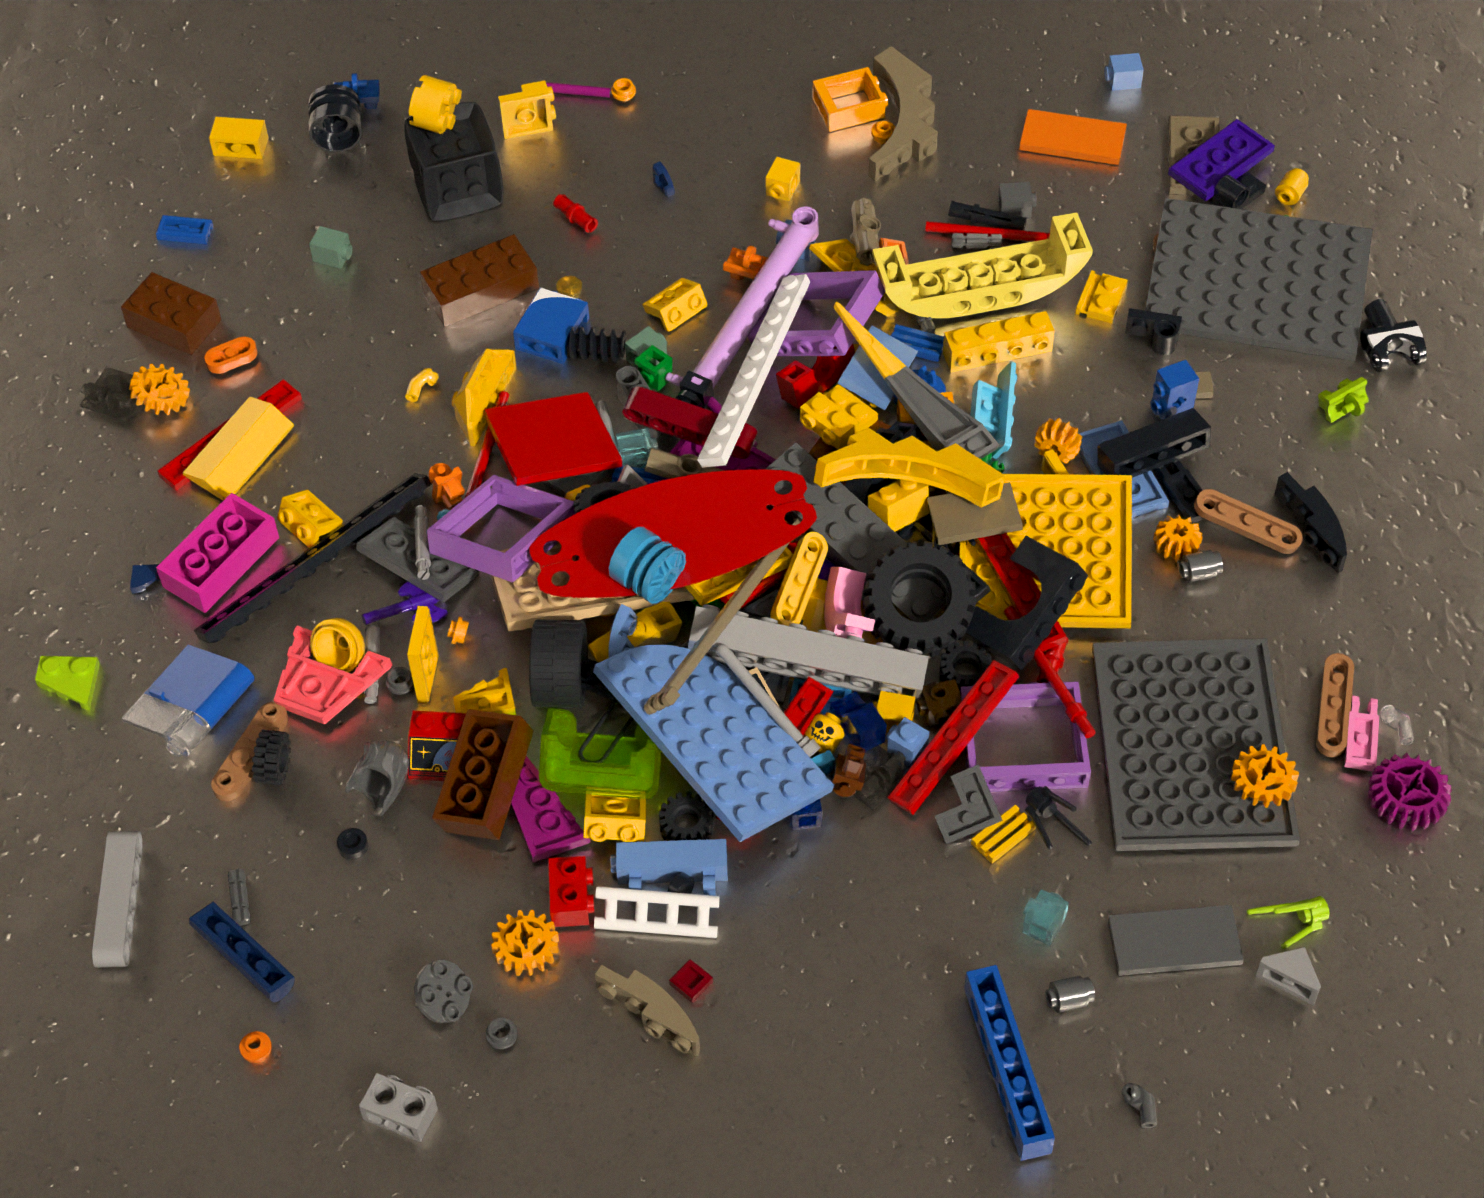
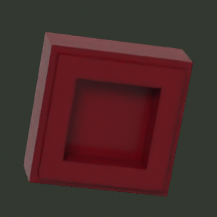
M691 959L669 979V985L691 1003L713 983V977Z

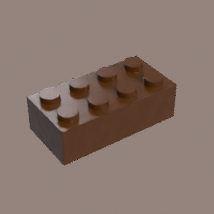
M515 234L420 271L423 293L444 327L539 289L537 267Z
M472 709L467 710L432 819L446 833L500 840L534 732L522 716Z

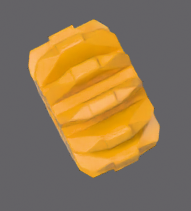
M1049 418L1039 426L1034 446L1039 449L1038 454L1044 455V452L1053 449L1060 461L1067 464L1078 455L1082 436L1078 434L1077 427L1070 426V421L1064 423L1060 418L1056 421Z
M1180 514L1177 515L1176 519L1167 515L1164 521H1159L1156 526V532H1154L1153 541L1156 544L1157 553H1164L1165 559L1174 557L1177 563L1183 555L1198 552L1202 542L1199 524H1191V517L1184 520L1181 519Z

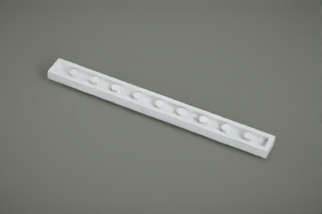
M806 274L790 275L782 279L697 459L702 468L727 464L810 284Z

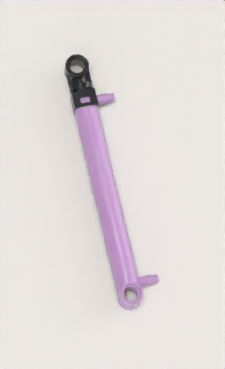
M807 206L796 209L792 215L790 225L779 220H769L768 225L774 228V230L784 233V235L693 372L688 370L684 377L670 372L666 374L665 379L680 387V392L675 399L704 409L707 407L710 398L714 396V387L774 298L782 279L789 275L808 244L818 237V213L815 209Z

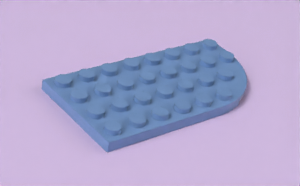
M645 645L625 650L595 664L593 672L739 842L832 792L834 784L796 741L780 728L741 680L715 659L705 655L679 689L678 693L680 696L676 702L651 715L645 712V703L651 695L658 693L691 649L673 645Z

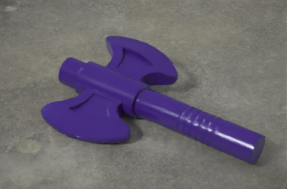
M406 582L401 586L398 594L409 597L407 600L362 614V620L367 625L401 613L415 611L418 606H428L433 623L445 618L448 615V611L434 605L440 600L412 583ZM416 613L412 616V621H415Z

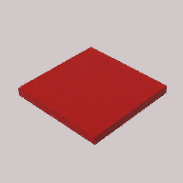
M588 392L484 409L486 422L516 486L622 467V458Z

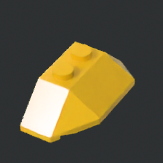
M486 348L473 363L470 371L465 372L459 391H455L452 397V406L455 410L456 420L471 446H476L487 425L484 409L492 408L496 405L499 393L505 391L517 368L514 350Z

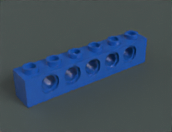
M993 965L967 971L964 990L1020 1161L1052 1154L1055 1136L998 967Z

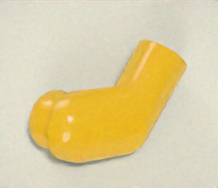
M424 368L410 380L405 398L410 402L418 401L423 385L427 383L433 386L439 378L438 373L433 372L431 368Z

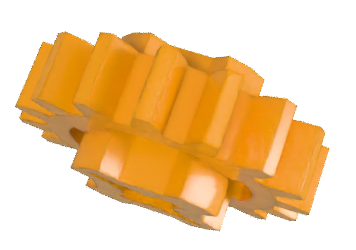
M149 364L148 369L141 366L139 372L133 373L129 390H131L130 397L137 398V406L144 404V411L146 412L154 409L156 415L160 411L170 415L171 409L179 412L180 406L185 407L190 389L187 388L189 382L188 380H182V373L175 374L173 367L166 370L164 364H160L159 368Z
M1265 744L1261 745L1259 751L1250 746L1248 754L1241 751L1238 760L1234 761L1231 780L1235 781L1234 790H1243L1241 798L1245 800L1251 797L1253 799L1252 805L1254 806L1257 805L1258 801H1262L1265 808H1268L1271 801L1275 805L1280 806L1282 798L1289 801L1292 792L1296 790L1299 771L1294 770L1296 762H1287L1288 753L1277 754V747L1275 746L1271 751H1267ZM1265 772H1268V775L1262 780V776L1265 775Z
M518 910V917L513 918L510 914H507L506 924L502 922L497 923L498 932H492V940L494 942L491 944L492 952L496 954L497 964L503 963L506 972L515 968L516 976H520L522 970H527L529 976H532L533 968L537 967L543 972L545 970V961L551 964L554 962L552 953L559 952L557 943L559 942L558 932L555 931L554 922L547 923L545 914L536 918L534 910H530L528 916H524L522 910ZM524 936L526 937V940H527V942H528V943H527V946H528L527 949H525L524 944H522V943L524 942V941H523V937H524Z

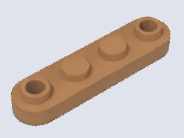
M1206 489L1201 491L1194 502L1195 511L1202 518L1281 553L1291 554L1302 543V533L1296 526L1216 490ZM1204 504H1209L1212 509L1206 508ZM1282 538L1287 539L1289 544L1284 543Z
M1340 653L1327 657L1322 674L1316 746L1319 752L1327 757L1342 755L1345 752L1348 740L1354 663L1351 658Z
M268 702L260 707L212 779L211 787L217 799L229 802L241 795L254 774L252 772L254 765L252 759L255 755L253 751L254 747H256V739L259 738L258 734L263 729L283 731L288 723V714L285 707L275 702ZM225 781H230V783L226 785L222 784Z

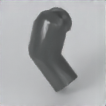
M1126 1084L1122 1089V1096L1128 1104L1140 1112L1141 1127L1146 1129L1156 1127L1157 1115L1154 1096L1137 1084Z

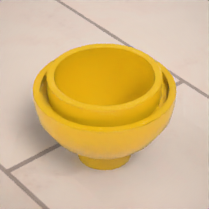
M343 618L326 619L317 624L311 633L310 648L317 662L349 673L356 669L362 661L365 653L364 638L361 631L348 620Z

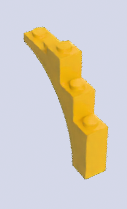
M870 428L849 436L846 447L818 458L814 476V483L821 488L837 482L859 478H891L914 481L949 491L981 508L1000 499L1005 480L1004 474L956 443L939 451H935L914 436L893 444Z

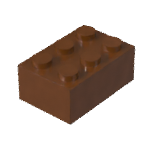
M153 272L146 277L121 306L127 328L190 355L197 350L222 320L215 298Z

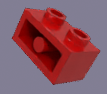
M585 856L549 858L550 916L555 927L589 925V913H595L594 894L588 895V886H594L593 867L587 868Z

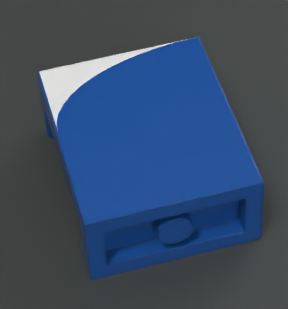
M540 288L513 331L515 349L564 364L568 357L567 345L572 326L574 331H576L581 321L587 323L589 320L588 302L560 294L556 291Z

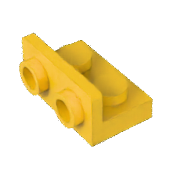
M680 278L642 305L646 313L660 318L664 329L670 332L706 308L708 304L699 283Z
M308 489L282 497L277 520L308 548L318 542L319 536L334 531L343 522L339 516Z

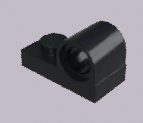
M1249 172L1244 173L1237 179L1231 175H1226L1215 187L1212 204L1243 209L1265 192L1266 184Z
M1129 308L1125 334L1151 337V348L1153 351L1160 355H1169L1176 349L1182 316Z

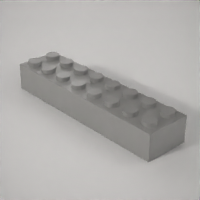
M712 605L696 606L688 649L694 647L719 614L720 608ZM740 611L736 613L706 653L707 656L716 661L725 663L717 653V647L720 644H725L744 667L754 669L757 667L761 671L806 680L810 676L821 684L880 696V691L914 696L915 703L923 690L929 656L922 655V652L917 649L907 648L905 651L893 649V645L884 642H877L876 645L865 643L863 638L857 636H848L847 639L835 636L836 634L829 630L809 631L806 626L801 624L781 625L775 619L762 617L760 620L749 618L747 613Z

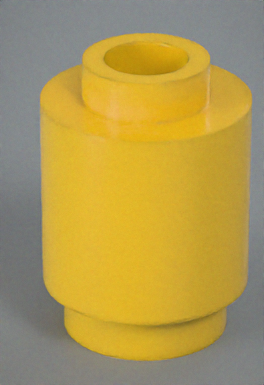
M1299 168L1288 171L1275 189L1276 198L1285 205H1295L1308 187L1309 178L1307 173Z

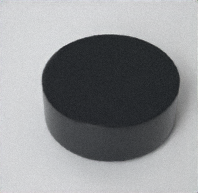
M349 828L338 836L337 847L339 853L344 858L358 859L367 852L368 840L362 830Z
M684 872L677 874L671 881L667 892L691 894L695 883L694 878Z

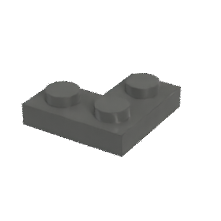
M979 765L951 776L962 805L935 816L946 844L1003 821Z

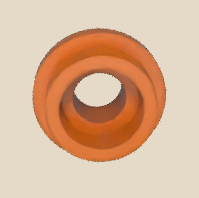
M260 1031L248 1033L242 1038L239 1045L242 1057L253 1063L264 1061L272 1049L270 1038L267 1034ZM260 1043V1046L258 1048H250L252 1044Z

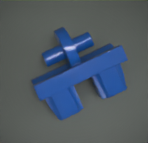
M352 73V81L334 82V84L347 86L354 90L360 98V104L364 103V108L367 110L377 108V104L380 102L379 80H359L358 74Z

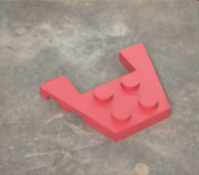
M296 626L293 632L295 638L292 646H289L287 653L288 662L286 669L282 670L274 697V702L285 707L289 712L326 724L393 665L390 658L371 651L366 653L353 674L309 659L312 654L310 648L312 631Z

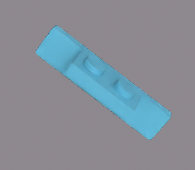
M1012 361L998 374L997 387L978 380L973 385L970 416L982 423L999 443L998 448L992 452V458L997 459L1003 452H1007L1012 444V437L1010 436L1011 427L1014 422L1012 411L1016 400L1014 386L1017 381V374H1015L1016 363Z

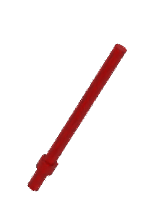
M926 221L925 227L926 232L963 233V235H967V233H987L988 236H991V234H1001L1002 239L1030 242L1045 240L1050 237V232Z
M501 391L496 405L492 408L506 406L510 394L506 391ZM489 426L465 498L481 485L495 442Z
M1013 606L1007 607L1003 612L1008 620L1020 618ZM1038 647L1033 659L1066 707L1065 713L1071 722L1077 724L1085 738H1091L1095 735L1096 731L1086 718L1087 712L1081 703L1075 701L1041 648Z

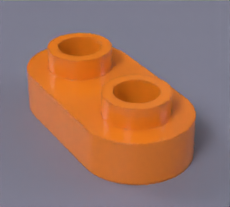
M238 337L209 349L204 359L210 372L220 374L253 361L258 352L253 339Z

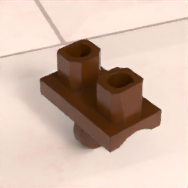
M848 744L845 755H837L832 780L834 784L833 791L837 795L850 797L857 790H862L866 763L863 757L866 749Z

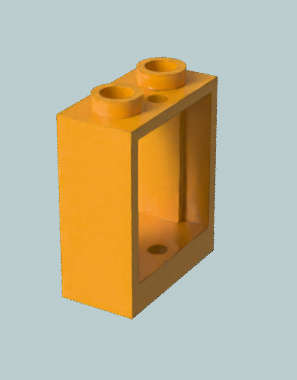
M869 67L812 81V99L829 132L885 118V107H888V99L886 93L881 92L878 78L872 75ZM860 91H865L869 99L868 102L837 109L832 100L833 98Z

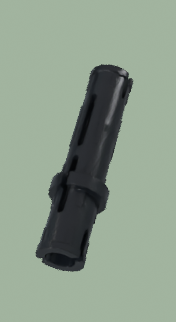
M953 200L951 201L948 213L949 217L969 220L971 224L978 222L1005 229L1025 230L1027 217L982 208L980 204L976 203L973 206Z

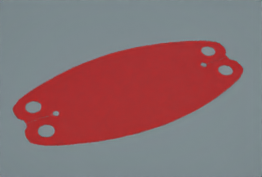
M783 470L715 471L654 482L605 499L554 525L537 537L529 547L531 558L539 563L541 569L540 574L537 576L539 589L553 596L572 598L636 595L633 587L627 589L609 576V565L618 544L631 530L637 527H645L658 535L662 542H669L673 547H677L685 553V568L669 590L696 584L741 568L791 542L814 524L817 519L816 511L813 505L807 503L804 499V493L807 490L806 481L800 474ZM782 480L789 481L793 487L792 491L785 495L778 494L774 489L775 484ZM767 505L774 506L772 510L766 509ZM799 511L803 515V519L799 524L789 525L786 523L784 517L788 512ZM552 540L560 542L561 550L559 553L548 555L544 552L543 547L547 542ZM578 555L579 560L573 561L572 557ZM559 571L568 573L570 576L569 582L564 586L554 585L552 583V576Z

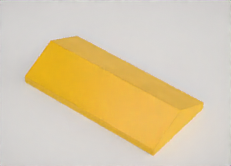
M847 239L810 244L809 249L834 272L876 270L881 280L877 266L874 263L869 266L860 264V260L856 258L855 246ZM886 292L875 307L876 311L887 317L901 309L890 300Z
M249 397L186 468L183 476L224 501L231 493L235 495L293 429L294 424L271 403Z

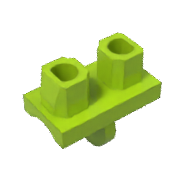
M1360 377L1355 381H1351L1346 378L1339 383L1337 391L1332 393L1325 390L1319 393V406L1325 410V418L1328 422L1332 423L1348 413H1351L1353 416H1360L1364 413V404L1369 402L1365 391L1367 379Z

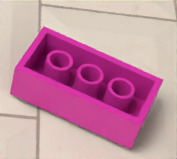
M231 493L156 567L162 587L206 613L279 539L274 517Z

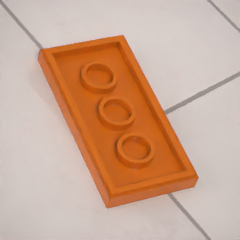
M1028 109L1019 150L1119 165L1127 124Z

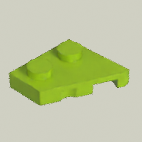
M40 656L35 681L38 687L48 692H55L58 697L66 701L71 699L79 703L81 708L90 710L100 662L98 657Z

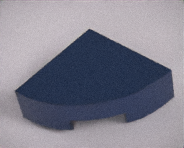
M661 161L653 164V183L665 196L670 197L674 195V185L665 166Z
M159 564L133 565L130 584L132 594L145 591L146 587L150 586L155 580L158 581L160 579L156 569Z

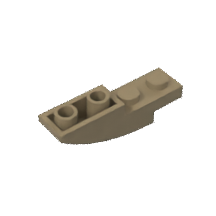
M603 965L599 967L595 973L596 988L602 996L610 1000L615 998L624 1003L625 1007L635 1014L641 1013L643 1028L652 1037L657 1039L662 1037L671 1042L672 1046L682 1053L689 1052L698 1056L700 1052L699 1036L692 1022L675 999L661 986L635 969L627 979Z

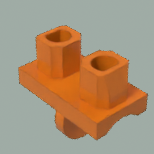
M751 245L748 246L746 251L733 247L729 258L723 264V271L730 272L732 279L741 280L747 277L754 280L768 257L756 254V247Z
M445 463L434 464L429 470V480L433 484L432 499L436 504L442 501L448 510H452L463 500L461 496L465 493L461 485L462 471L458 466L452 471L449 465Z

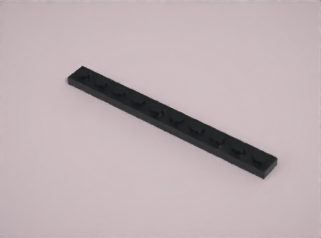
M414 473L194 629L193 631L198 639L207 643H216L223 639L229 629L244 624L248 621L249 615L256 610L268 607L272 603L271 599L278 594L290 591L294 587V583L299 579L314 574L317 570L316 567L323 562L335 559L339 555L338 551L345 546H352L361 539L360 536L378 528L382 524V520L387 516L399 513L403 510L405 503L423 496L425 489L432 485L428 476Z

